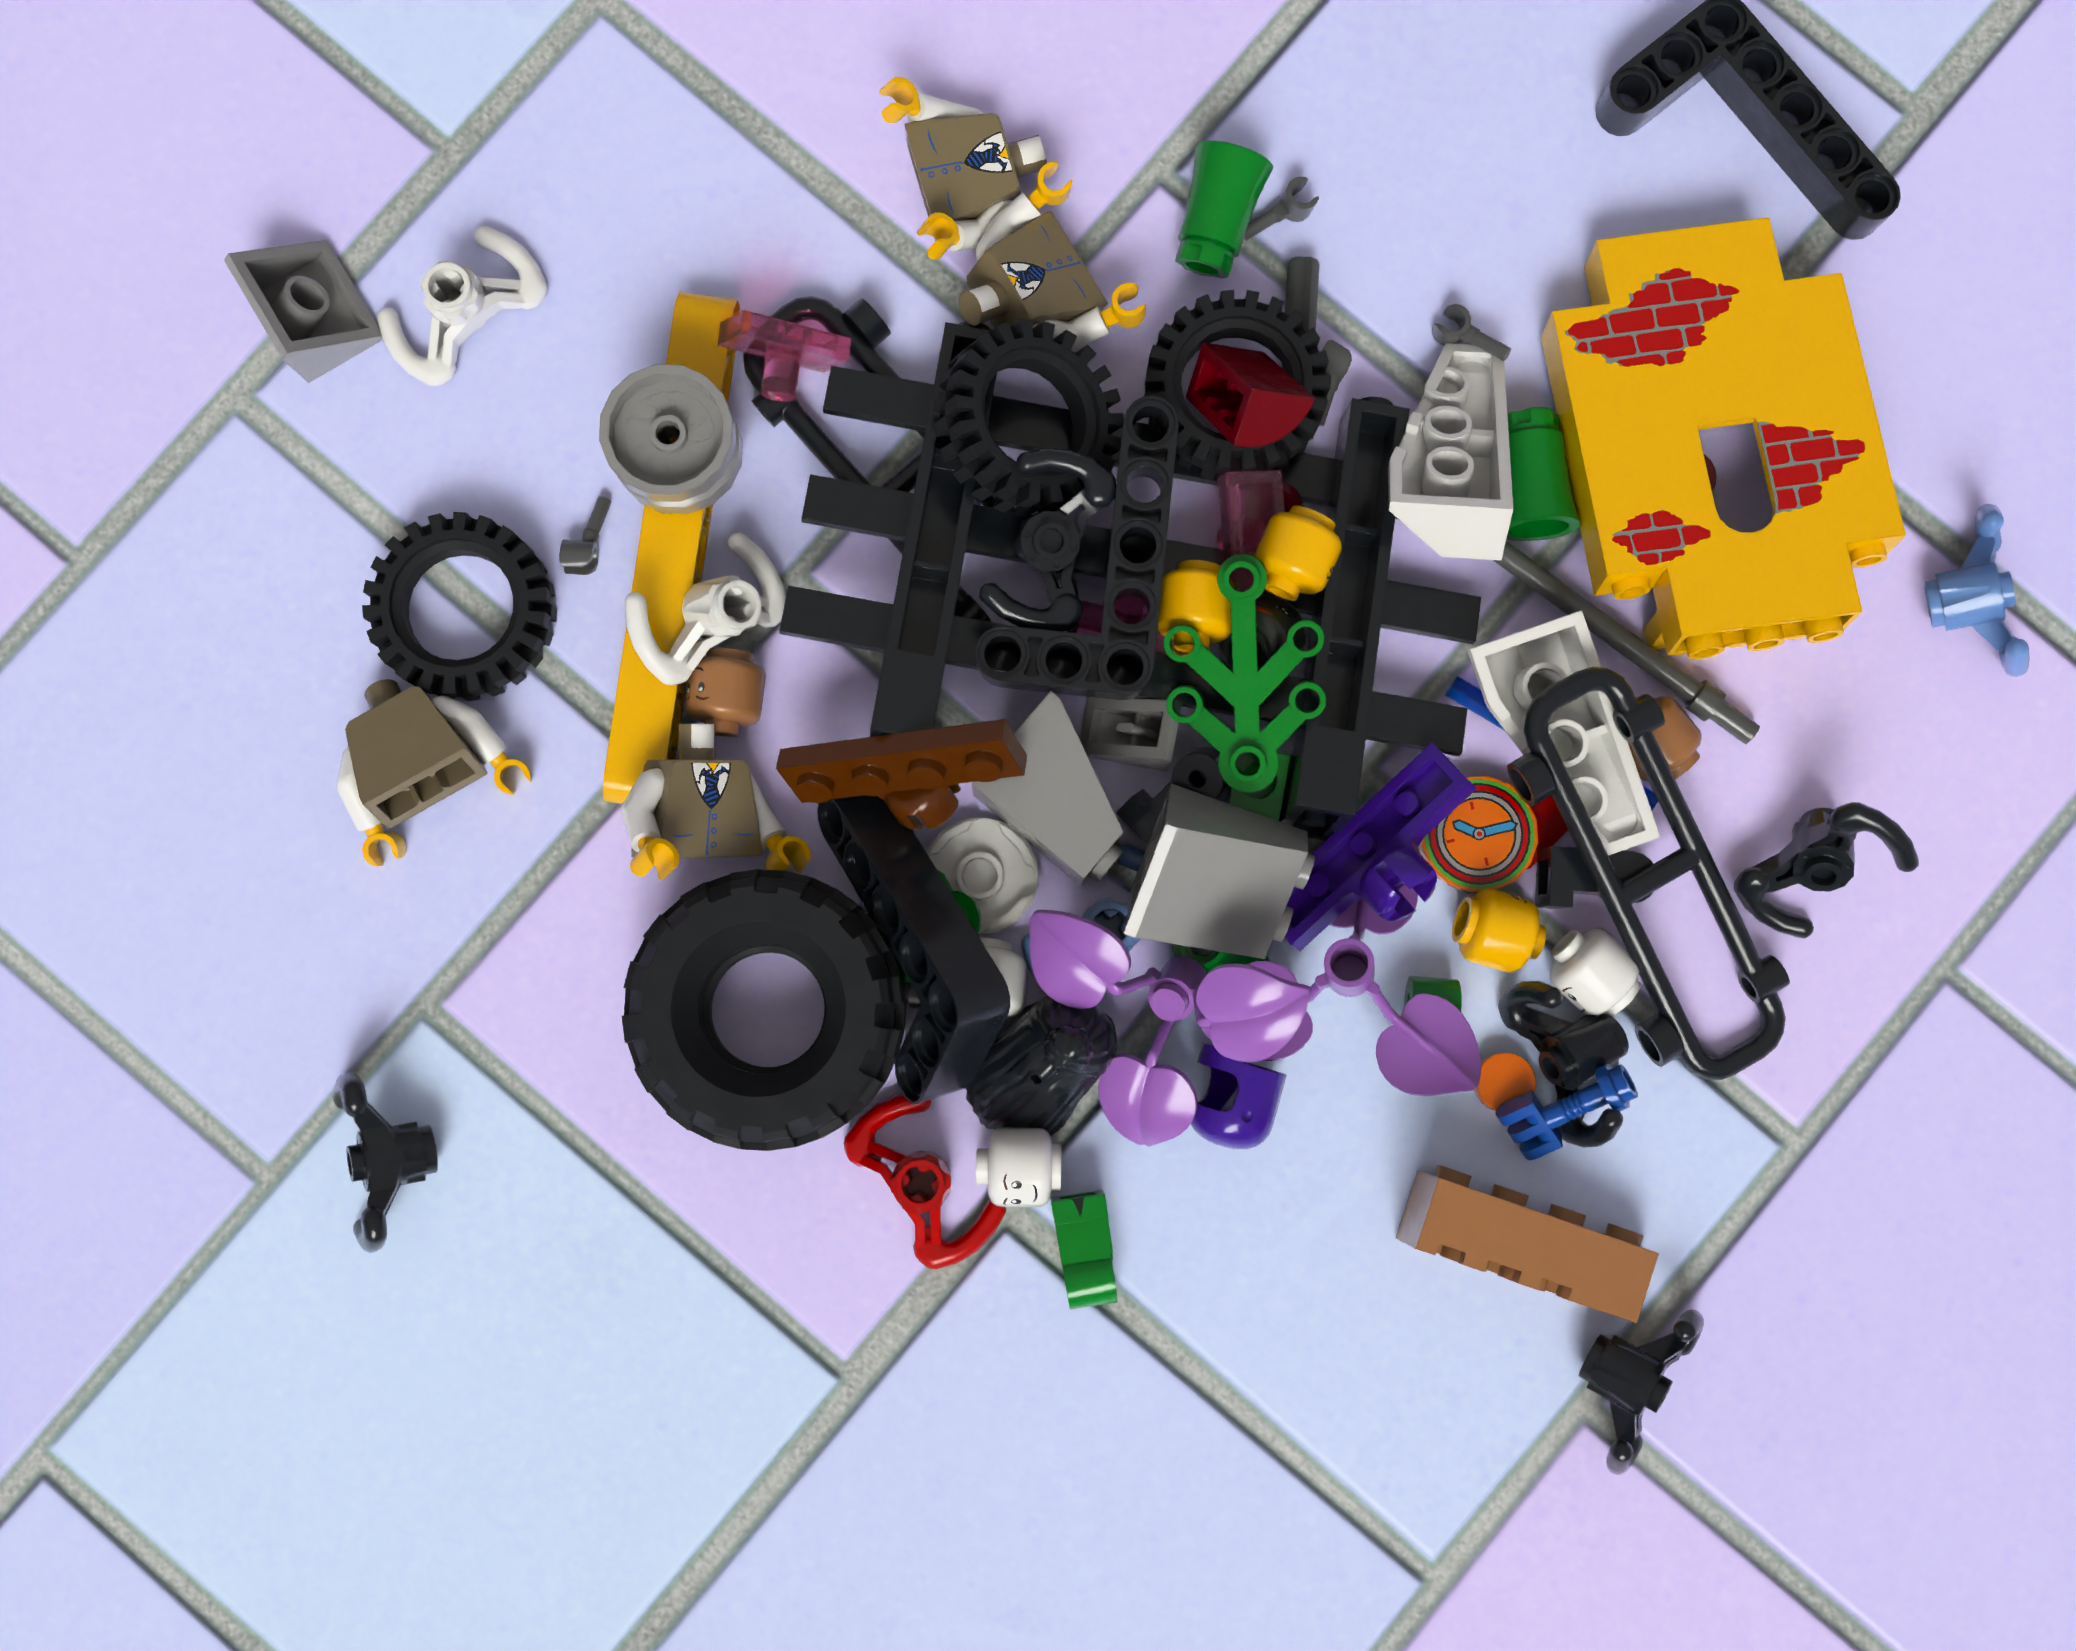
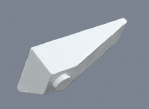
M1445 343L1426 382L1421 401L1416 411L1412 412L1406 425L1405 434L1399 446L1395 447L1388 466L1389 511L1441 557L1501 561L1513 513L1504 361L1470 344Z

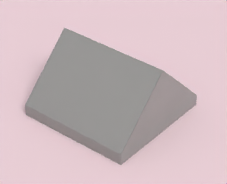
M327 240L228 253L225 257V264L282 360L307 383L314 381L381 341L382 335L379 326Z

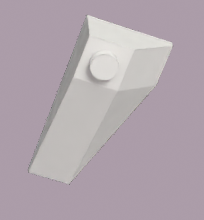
M1582 610L1467 650L1487 708L1523 755L1530 752L1523 728L1525 713L1532 700L1546 688L1576 671L1589 667H1601ZM1592 691L1553 713L1549 720L1548 730L1609 856L1660 838V834L1628 742L1619 733L1613 721L1612 715L1615 710L1604 693Z

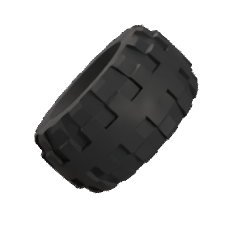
M755 869L734 872L709 882H703L681 895V898L662 915L659 914L643 935L644 940L634 960L630 961L623 987L626 988L624 1015H621L624 1041L628 1044L635 1065L634 1071L647 1093H650L666 1111L665 1114L686 1130L692 1131L713 1143L742 1150L772 1151L798 1147L823 1138L849 1123L870 1104L887 1081L898 1058L905 1031L906 998L903 976L897 959L878 925L861 906L838 889L813 877L789 871ZM761 953L783 954L799 961L817 980L824 999L823 1023L814 1043L797 1059L776 1067L755 1066L735 1057L720 1041L712 1020L713 997L722 977L739 961Z

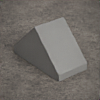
M1088 697L1080 741L1088 757L1166 772L1172 761L1179 722L1169 716L1166 709L1167 700L1135 698L1114 700ZM1174 700L1175 709L1181 714L1183 703Z

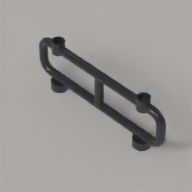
M813 296L796 298L777 310L747 340L743 354L744 370L753 387L760 393L751 402L772 427L775 428L780 422L784 421L835 479L871 485L800 405L789 389L770 371L766 363V356L770 348L797 324L804 320H815L826 328L864 372L900 378L875 350L880 343L891 335V331L878 313L863 298H860L844 313L825 299ZM917 431L924 439L925 432ZM922 450L880 487L910 492L914 489ZM991 495L983 501H978L983 506L993 507L996 496ZM1014 506L1009 511L1016 512V507ZM888 538L897 550L903 554L905 541ZM1051 571L1058 589L1060 588L1057 582L1058 571ZM1072 574L1071 582L1076 596L1079 598L1077 581ZM959 585L954 615L992 622L980 605Z
M1589 667L1576 671L1546 688L1532 700L1525 713L1523 728L1530 752L1507 765L1508 776L1518 795L1529 806H1534L1550 796L1553 797L1630 957L1639 969L1642 982L1658 1014L1635 1026L1636 1037L1647 1056L1659 1067H1663L1680 1057L1690 1072L1703 1079L1723 1080L1734 1076L1765 1058L1778 1046L1784 1034L1786 1016L1777 992L1790 984L1789 976L1777 958L1768 955L1761 959L1652 732L1665 723L1663 712L1656 700L1649 694H1644L1636 699L1633 690L1625 679L1608 668ZM1592 691H1601L1610 700L1615 710L1612 715L1615 726L1622 737L1630 742L1680 846V849L1623 882L1620 881L1548 730L1549 720L1553 713ZM1690 870L1740 970L1737 975L1740 986L1745 994L1755 1002L1761 1016V1025L1755 1035L1716 1057L1709 1056L1702 1049L1632 905Z

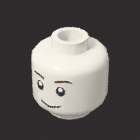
M1593 928L1582 934L1576 929L1565 934L1551 951V955L1555 958L1550 971L1551 983L1560 989L1562 994L1585 1015L1604 1013L1612 1016L1625 1008L1640 989L1641 983L1637 980L1639 976L1637 965L1630 957L1627 949L1603 928Z
M996 1128L990 1135L989 1148H977L976 1185H988L989 1198L996 1206H1044L1048 1203L1051 1192L1061 1191V1143H1052L1049 1132L1042 1128Z

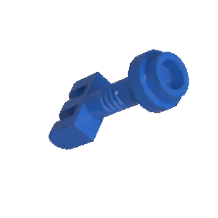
M1609 1064L1595 1069L1598 1082L1579 1090L1578 1093L1575 1092L1562 1098V1100H1557L1544 1107L1534 1092L1530 1090L1501 1104L1496 1109L1495 1115L1502 1125H1509L1507 1132L1515 1143H1521L1519 1150L1525 1159L1535 1160L1563 1147L1562 1134L1557 1127L1569 1122L1571 1119H1576V1117H1580L1607 1104L1620 1112L1630 1108L1629 1101L1638 1098V1092L1627 1069L1622 1064L1614 1068Z

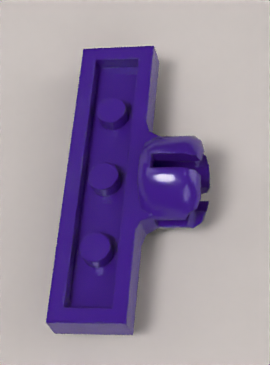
M1433 742L1356 812V816L1340 832H1335L1312 853V855H1315V860L1308 882L1303 890L1296 887L1293 888L1286 905L1293 908V914L1285 939L1298 951L1303 950L1352 903L1361 899L1366 901L1381 918L1387 921H1397L1417 911L1399 891L1401 887L1406 885L1409 889L1413 888L1424 902H1427L1433 894L1437 883V874L1420 854L1419 845L1428 833L1477 789Z

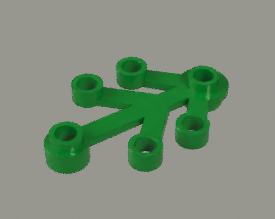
M1237 554L1228 558L1221 565L1217 576L1218 587L1221 593L1231 603L1233 671L1202 643L1200 633L1192 626L1185 624L1177 625L1170 629L1164 638V650L1172 660L1186 662L1234 706L1235 732L1204 707V699L1201 692L1193 686L1181 685L1175 688L1167 698L1166 709L1173 720L1179 723H1189L1220 752L1218 760L1219 772L1223 780L1230 787L1240 792L1251 793L1264 789L1276 777L1279 768L1277 749L1306 719L1319 716L1325 708L1326 693L1323 687L1314 681H1302L1292 689L1289 696V705L1260 732L1259 705L1304 658L1312 657L1322 649L1325 636L1322 627L1317 622L1310 619L1297 621L1291 626L1287 635V641L1258 671L1255 599L1265 590L1268 575L1264 564L1257 557L1250 554ZM1238 567H1245L1253 574V585L1246 591L1235 589L1230 582L1232 571ZM1310 627L1316 631L1318 642L1312 649L1303 650L1295 644L1294 634L1299 628ZM1187 632L1193 637L1194 648L1189 654H1179L1173 649L1171 642L1175 633ZM1306 688L1316 691L1320 697L1319 705L1310 711L1299 708L1296 703V695L1299 691ZM1180 693L1192 695L1197 704L1195 712L1190 715H1183L1177 712L1174 706L1175 697ZM1252 752L1258 756L1260 767L1253 773H1244L1237 766V757L1241 753Z

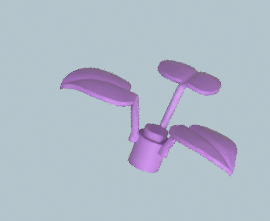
M1404 885L1399 891L1416 909L1418 894L1413 888L1409 889ZM1361 899L1352 903L1330 925L1336 928L1354 927L1353 934L1349 938L1336 941L1327 950L1324 958L1325 973L1318 975L1315 978V982L1310 986L1311 995L1309 1003L1328 987L1335 993L1345 997H1356L1366 992L1373 999L1384 1017L1393 1024L1380 1034L1376 1044V1059L1379 1070L1393 1087L1410 1095L1424 1097L1473 1091L1480 1082V1051L1471 1026L1459 1009L1444 998L1422 993L1415 995L1406 1003L1400 1016L1384 997L1379 985L1373 981L1375 975L1374 956L1370 948L1362 942L1365 929L1379 935L1390 934L1402 928L1411 919L1412 915L1402 920L1387 921L1376 914L1366 901ZM1255 961L1247 964L1261 968L1284 980L1298 983L1294 974L1280 964L1269 961ZM1307 1011L1299 1028L1289 1042L1276 1054L1261 1061H1275L1287 1058L1305 1046L1313 1033L1312 1019ZM1201 1027L1203 1033L1211 1040V1027Z
M1036 910L1029 920L1031 967L1041 989L1056 1002L1074 1008H1091L1100 1003L1106 990L1113 995L1119 996L1147 985L1150 986L1148 991L1149 1004L1152 1011L1162 1021L1148 1051L1146 1062L1131 1054H1117L1113 1057L1106 1072L1100 1075L1098 1083L1100 1105L1108 1121L1122 1136L1138 1145L1150 1147L1179 1136L1189 1127L1197 1111V1093L1190 1079L1178 1068L1169 1065H1157L1160 1052L1175 1021L1185 1019L1195 1008L1197 1024L1200 1027H1211L1212 1044L1221 1055L1240 1062H1257L1276 1054L1289 1042L1299 1028L1308 1007L1311 995L1310 986L1284 980L1261 968L1247 964H1224L1215 967L1206 974L1204 968L1196 960L1185 956H1178L1168 960L1160 972L1156 968L1151 967L1144 975L1124 982H1118L1128 973L1131 967V957L1126 946L1113 932L1096 922L1062 911Z

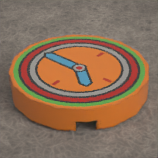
M1489 776L1466 777L1477 789L1423 838L1419 845V850L1423 858L1435 870L1437 878L1444 881L1447 885L1454 887V889L1465 893H1477L1485 888L1498 890L1515 882L1531 865L1538 845L1537 819L1531 807L1521 799L1514 787L1509 783Z

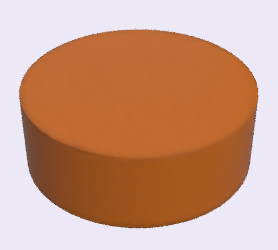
M1494 1053L1481 1061L1480 1082L1477 1088L1474 1089V1092L1484 1106L1496 1111L1501 1104L1530 1090L1535 1093V1073L1530 1064L1516 1054Z

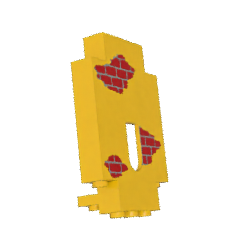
M1769 217L1596 240L1584 266L1592 306L1552 311L1541 335L1555 410L1559 417V429L1564 434L1566 463L1576 509L1581 522L1580 530L1594 596L1614 593L1616 599L1625 600L1643 596L1653 588L1657 611L1643 629L1645 642L1655 650L1666 649L1667 655L1688 654L1690 659H1703L1718 655L1725 650V647L1747 646L1749 651H1762L1783 644L1785 642L1784 639L1794 640L1806 637L1809 643H1821L1842 636L1844 630L1863 612L1852 567L1863 568L1883 562L1887 559V554L1906 536L1842 273L1784 280ZM1753 423L1772 505V517L1766 527L1752 533L1739 532L1729 528L1720 519L1714 503L1698 430Z

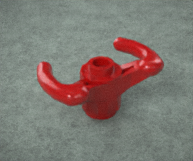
M897 1094L875 1104L857 1119L844 1138L843 1144L846 1156L856 1166H864L881 1174L895 1199L915 1224L913 1250L915 1257L920 1263L929 1269L935 1270L957 1264L977 1252L994 1235L1007 1209L1003 1206L994 1205L990 1200L984 1206L975 1223L964 1234L953 1241H946L941 1238V1206L947 1199L952 1184V1175L947 1162L933 1152L919 1150L906 1155L875 1142L877 1130L885 1124L904 1115L925 1112L930 1108L932 1102L928 1100L919 1104H912L903 1094ZM882 1157L897 1163L893 1172L887 1163L881 1161ZM930 1212L931 1227H926V1219L921 1213Z

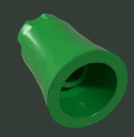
M1202 141L1196 144L1192 182L1185 215L1178 235L1181 243L1175 262L1182 265L1184 269L1202 276H1212L1221 279L1228 278L1233 260L1239 256L1246 229L1258 198L1274 168L1273 164L1266 157L1248 148L1227 142Z
M1531 407L1508 413L1513 513L1506 540H1547L1576 531L1580 528L1581 522L1572 495L1566 463L1564 434L1559 431L1558 414L1553 413L1551 408Z

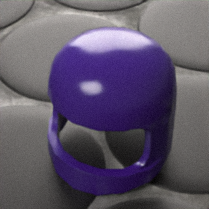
M1202 1043L1197 1062L1210 1067L1211 1077L1205 1096L1198 1101L1197 1111L1191 1122L1193 1130L1207 1141L1231 1149L1257 1147L1270 1135L1287 1075L1258 1065L1226 1058L1213 1045ZM1237 1090L1233 1105L1228 1110L1221 1111Z

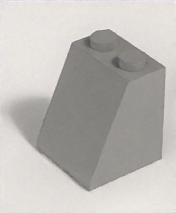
M1050 691L1014 733L1027 754L1025 775L1000 778L993 782L976 781L972 782L971 785L973 796L1003 822L1013 827L1026 838L1029 844L1081 887L1089 876L1099 883L1119 860L1123 851L1116 845L1123 834V830L1061 699Z
M1171 783L1131 887L1123 934L1134 938L1265 959L1272 940L1282 942L1289 928L1293 908L1286 905L1293 888L1304 889L1314 865L1315 855L1308 853L1307 831Z

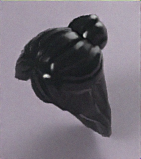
M1048 995L1026 1006L1006 1028L998 1033L973 1083L966 1088V1100L972 1106L973 1112L978 1116L980 1123L985 1125L987 1129L1001 1127L1042 1128L1049 1132L1050 1136L1061 1130L1080 1099L1090 1090L1100 1075L1106 1072L1113 1057L1116 1055L1118 1039L1113 1020L1103 1010L1099 1009L1097 1005L1085 1009L1069 1007L1056 1002Z

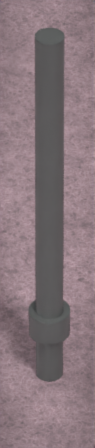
M1506 541L1502 560H1493L1567 615L1582 610L1590 632L1685 700L1684 708L1703 722L1711 719L1744 744L1749 743L1760 729V725L1725 701V692L1707 679L1699 682Z

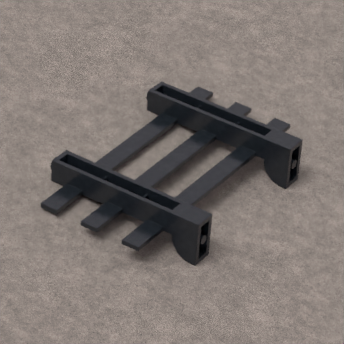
M966 321L959 324L945 322L934 384L831 366L823 406L824 414L925 432L914 493L810 474L801 518L802 523L905 541L894 603L888 604L788 585L779 630L781 635L884 653L870 737L933 729L935 727L945 664L978 670L975 657L978 639L985 631L993 627L1010 626L955 616L954 613L965 552L1027 563L1026 560L1017 556L1014 550V542L1020 534L1019 524L1027 516H1016L1014 511L1001 512L992 507L974 504L975 497L971 492L978 482L972 477L960 484L953 473L964 465L958 456L945 462L940 449L951 443L950 435L936 437L934 423L945 416V413L933 411L934 398L945 391L938 387L941 376L951 369L948 365L955 356L986 332L991 331V328L985 324L973 326ZM996 373L990 381L985 395V415L988 428L998 446L1025 451L1045 448L1070 450L1073 424L1069 409L993 396L997 377ZM1370 396L1362 399H1351L1340 419L1335 459L1302 453L1297 459L1293 456L1289 460L1287 467L1275 473L1273 468L1266 471L1263 479L1251 481L1250 475H1241L1239 483L1226 482V475L1215 473L1213 480L1201 477L1202 468L1192 464L1190 470H1187L1178 464L1180 456L1177 453L1175 455L1173 478L1248 492L1266 481H1283L1292 485L1299 492L1302 502L1328 506L1327 517L1336 525L1334 532L1340 538L1342 550L1326 587L1316 594L1299 593L1296 601L1281 598L1291 603L1298 613L1312 615V620L1317 622L1324 631L1323 647L1316 655L1306 658L1304 678L1287 676L1259 705L1260 721L1271 722L1289 705L1290 693L1298 683L1307 680L1317 682L1326 693V705L1323 712L1315 718L1306 719L1296 729L1294 750L1290 756L1279 822L1307 831L1308 838L1325 841L1335 832H1340L1356 816L1366 740L1424 750L1433 742L1442 753L1460 756L1463 751L1468 708L1372 691L1381 628L1473 645L1477 637L1481 597L1387 580L1395 519H1398L1389 511L1388 466L1395 447L1399 446L1405 434L1410 409L1393 406L1391 401L1382 397ZM1136 422L1133 426L1136 436L1143 441L1156 442L1162 439L1159 432L1153 434L1149 424ZM1122 428L1111 435L1121 438ZM1120 451L1110 457L1116 461L1114 467L1117 468ZM1086 525L1080 542V550L1076 555L1073 572L1106 578L1111 529ZM1131 536L1120 545V551L1123 556L1133 563H1144L1154 555V548L1151 543L1141 536ZM1167 540L1163 575L1176 569L1177 563L1181 561L1203 560L1221 566L1228 558L1244 553ZM1245 567L1234 569L1230 576V579L1239 591L1250 589L1254 582L1252 572ZM1266 589L1260 595L1276 596ZM1312 628L1310 629L1308 649H1312L1318 642V635ZM1001 642L993 645L988 650L986 662L995 671L1008 672L1017 666L1021 654L1013 644ZM1066 648L1058 649L1047 658L1046 666L1055 677L1061 679L1070 678L1080 670L1081 660L1072 650ZM1155 652L1153 671L1148 686L1140 695L1134 697L1137 699L1167 700L1169 694L1178 686L1190 685L1201 692L1204 699V707L1210 712L1235 716L1234 706L1186 662L1174 661L1167 654ZM1118 655L1112 658L1107 665V672L1110 678L1121 685H1130L1136 682L1142 675L1138 661L1128 655ZM1306 688L1298 692L1296 703L1302 710L1310 711L1319 705L1320 697L1313 689ZM1180 693L1175 697L1174 700L1183 703L1182 707L1196 709V700L1192 695Z

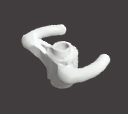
M482 225L477 228L474 237L479 246L498 253L510 262L519 274L518 280L476 277L468 266L461 267L450 260L438 262V264L431 267L423 275L420 283L425 295L423 304L432 314L427 357L420 356L411 347L403 333L399 315L394 309L384 308L377 314L383 342L393 359L409 375L428 386L436 387L447 383L453 378L457 370L456 361L459 346L474 331L482 328L488 319L503 309L522 308L529 310L536 308L543 301L547 294V283L540 266L528 250L508 234Z
M741 532L733 533L728 538L727 544L729 549L743 560L754 573L762 588V595L759 596L754 586L741 580L736 575L723 576L694 584L685 594L682 613L685 626L669 654L661 651L654 639L648 620L646 598L639 592L630 593L625 597L626 627L633 648L645 667L663 684L677 685L686 682L707 651L732 636H738L743 630L754 627L756 624L763 628L775 627L781 622L786 599L784 585L775 565L763 549Z

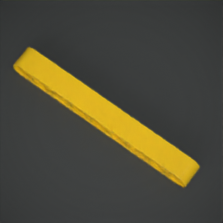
M679 292L674 306L666 365H683L706 375L724 394L727 403L739 332V300ZM679 435L669 438L670 444L676 442ZM644 505L631 593L639 592L646 598L648 620L654 639L661 651L667 654L670 653L673 644L685 626L682 613L684 596L694 584L702 582L713 505L690 514L661 513ZM627 627L603 780V798L605 802L619 804L624 803L638 776L643 773L647 760H676L678 724H681L687 681L677 685H666L656 678L645 667L633 648Z

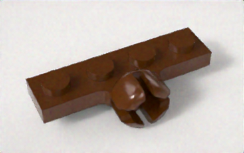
M1001 719L783 748L779 751L776 770L802 803H823L830 799L862 795L878 796L885 800L890 811L901 825L911 830L921 831L923 824L916 815H919L926 827L931 830L940 827L953 816L959 803L954 794L961 791L960 783L976 781L993 782L1000 778L1024 776L1027 754L1007 721Z

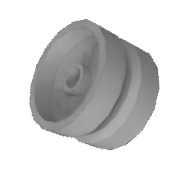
M655 364L629 374L611 391L600 414L599 442L609 467L617 475L622 485L639 503L661 513L690 514L712 506L731 489L742 466L743 440L724 394L706 375L683 365ZM679 435L677 441L670 444L669 438Z

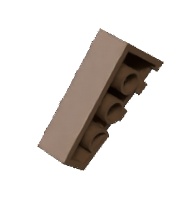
M1438 1164L1434 1176L1417 1170L1396 1239L1414 1249L1432 1255L1439 1253L1440 1256L1482 1272H1487L1488 1270L1518 1284L1543 1292L1546 1290L1555 1293L1556 1296L1634 1323L1638 1322L1659 1255L1657 1252L1640 1247L1644 1235L1610 1223L1607 1225L1605 1234L1584 1228L1586 1215L1554 1204L1550 1205L1548 1215L1526 1208L1528 1195L1496 1184L1493 1186L1491 1195L1468 1188L1472 1176Z

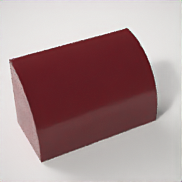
M1205 342L1202 343L1185 396L1234 446L1241 447L1264 446L1285 437L1305 418L1315 399L1265 352Z

